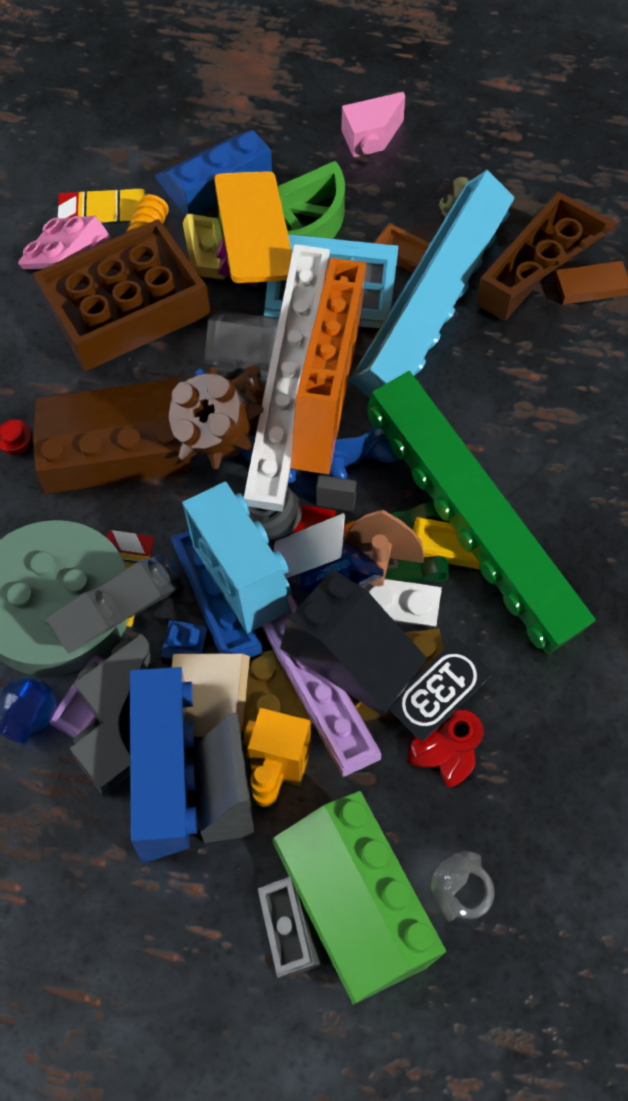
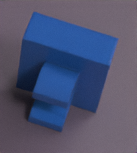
M169 620L161 652L162 663L172 664L173 654H205L209 636L208 627Z

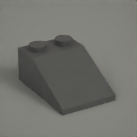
M238 713L228 714L192 748L196 774L197 804H192L190 807L196 806L197 830H200L204 843L255 836L245 751Z

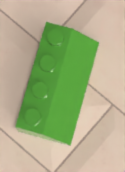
M361 791L323 805L273 838L272 842L353 1005L427 969L447 952Z

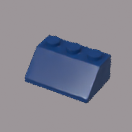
M254 130L237 134L155 174V178L185 216L186 214L200 216L218 206L215 175L220 173L272 172L271 149Z

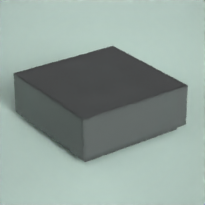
M323 475L319 476L316 486L317 506L354 511L357 481Z

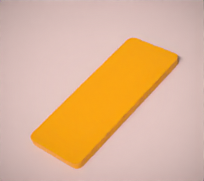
M265 171L220 173L215 175V189L232 281L235 283L287 280L292 251L275 174Z

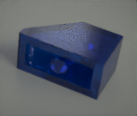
M343 540L341 558L302 572L300 589L312 593L333 569L362 587L384 577V569L358 546Z

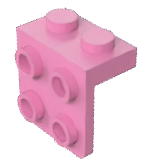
M96 216L55 217L43 226L44 232L39 238L24 248V255L18 261V264L22 269H44L109 241L112 237Z

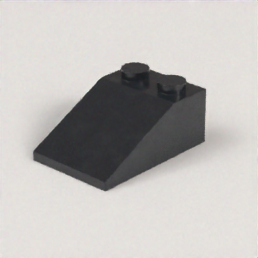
M334 569L287 619L280 649L382 716L387 713L427 660V657L366 589Z

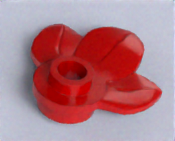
M454 711L423 743L417 737L414 738L408 751V763L423 768L440 766L442 778L446 786L450 788L458 785L471 774L475 767L474 749L480 744L484 734L481 720L471 711ZM460 723H465L470 728L468 735L462 738L455 735L456 726Z

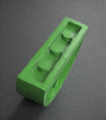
M336 161L278 186L285 223L291 230L287 231L289 235L333 239L343 223L345 210V181L341 168ZM334 197L330 208L316 205ZM219 213L220 229H221L222 238H224L223 229H222V223H221V218H220V213ZM294 214L319 219L303 227Z

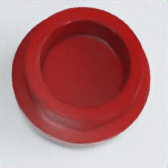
M9 420L0 425L1 451L15 456L23 454L28 450L32 442V432L25 422Z

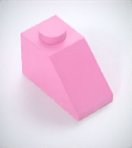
M404 92L342 106V133L353 157L383 151L404 121Z

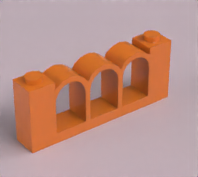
M330 258L296 394L291 469L330 474L342 406L346 397L349 374L359 334L366 262Z

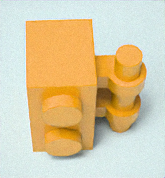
M264 708L259 709L256 721L249 720L243 738V745L247 746L245 758L250 759L252 770L250 783L254 801L258 805L263 807L273 805L278 798L282 782L301 786L311 750L310 720Z

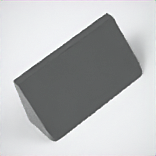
M290 877L259 888L258 894L277 977H284L328 965L330 963L329 955Z

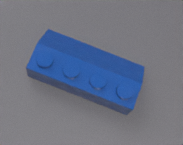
M182 667L130 670L131 842L141 862L153 861L188 849L189 834H197L196 806L188 807V791L196 790L195 764H187V748L195 747L193 722H186V707H193L192 681L185 682Z

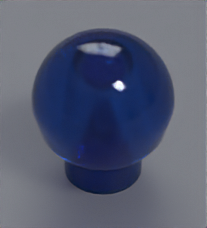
M25 676L17 678L6 685L0 696L1 736L25 746L32 733L38 732L48 725L55 715L57 701L54 691L45 681L36 677Z

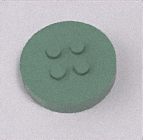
M50 520L29 524L14 530L0 539L1 662L17 671L30 675L59 676L85 668L91 658L96 655L102 658L114 647L124 633L129 619L99 636L86 646L69 654L46 620L47 617L83 593L101 587L126 570L120 553L110 540L86 525L63 520Z

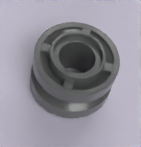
M288 486L283 512L248 507L250 511L248 516L253 523L259 521L262 524L269 540L280 539L290 534L298 526L303 514V506L300 499Z

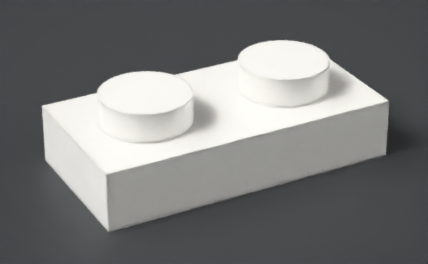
M363 576L362 587L374 597L395 622L436 628L442 587L389 579L384 580L383 586L377 587L368 583V576Z

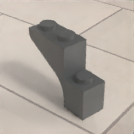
M163 554L138 561L101 587L83 593L47 617L46 620L67 653H72L182 588L183 584L179 580L181 578L180 570L170 558L166 559Z
M142 634L134 640L127 638L121 641L111 651L112 656L101 664L95 662L87 666L79 673L77 677L79 680L74 683L77 695L101 725L97 728L91 725L82 730L74 738L73 742L75 744L69 749L75 761L102 796L106 795L131 775L130 754L121 740V726L130 707V670L147 669L150 663L149 643Z

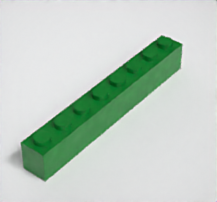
M410 370L371 393L367 406V414L371 423L377 429L384 431L389 438V444L393 453L399 459L405 460L411 468V474L415 483L422 490L426 489L433 498L434 507L439 516L445 521L449 520L457 531V539L466 551H471L479 561L480 570L485 579L491 584L495 583L504 595L503 601L507 609L513 615L519 616L526 625L527 634L531 642L537 648H542L548 656L596 621Z

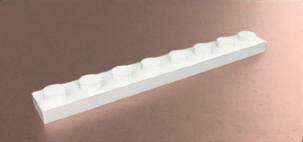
M296 244L293 247L262 403L264 412L260 414L244 493V499L248 507L283 512L291 470L296 394L327 274L330 249Z

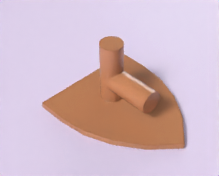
M383 509L364 515L356 520L348 530L347 551L373 555L368 583L373 586L380 587L384 585L389 558L418 563L424 562L423 545L416 533L400 519Z

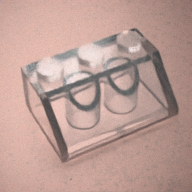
M221 311L208 320L205 364H213L217 371L235 372L236 368L246 369L257 364L261 371V377H268L279 318Z

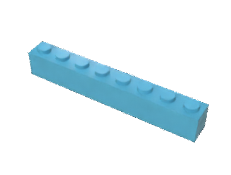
M488 170L465 184L349 381L369 399L374 390L410 370L413 376L421 371L426 363L424 359L426 353L440 339L441 334L439 331L442 325L455 312L453 307L455 302L468 289V279L481 266L483 262L481 257L484 251L496 240L495 232L497 228L509 217L510 212L508 209L515 197Z

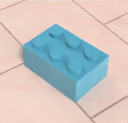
M225 481L183 501L193 548L246 633L248 634L289 613L288 595L292 592L284 575L289 571L288 566L280 551L272 552L268 546L269 539L262 524L259 521L253 523L248 516L250 511L241 493L234 495Z

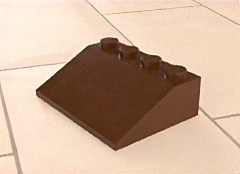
M160 219L33 273L40 291L84 372L211 314L205 283Z
M179 378L36 398L33 434L35 469L44 493L51 494L192 473L191 458L183 461L178 457L182 443L173 436L172 430L167 429L165 426L166 422L169 421L172 391L180 383Z

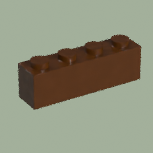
M558 191L481 277L476 305L506 321L543 277L614 230L617 223Z

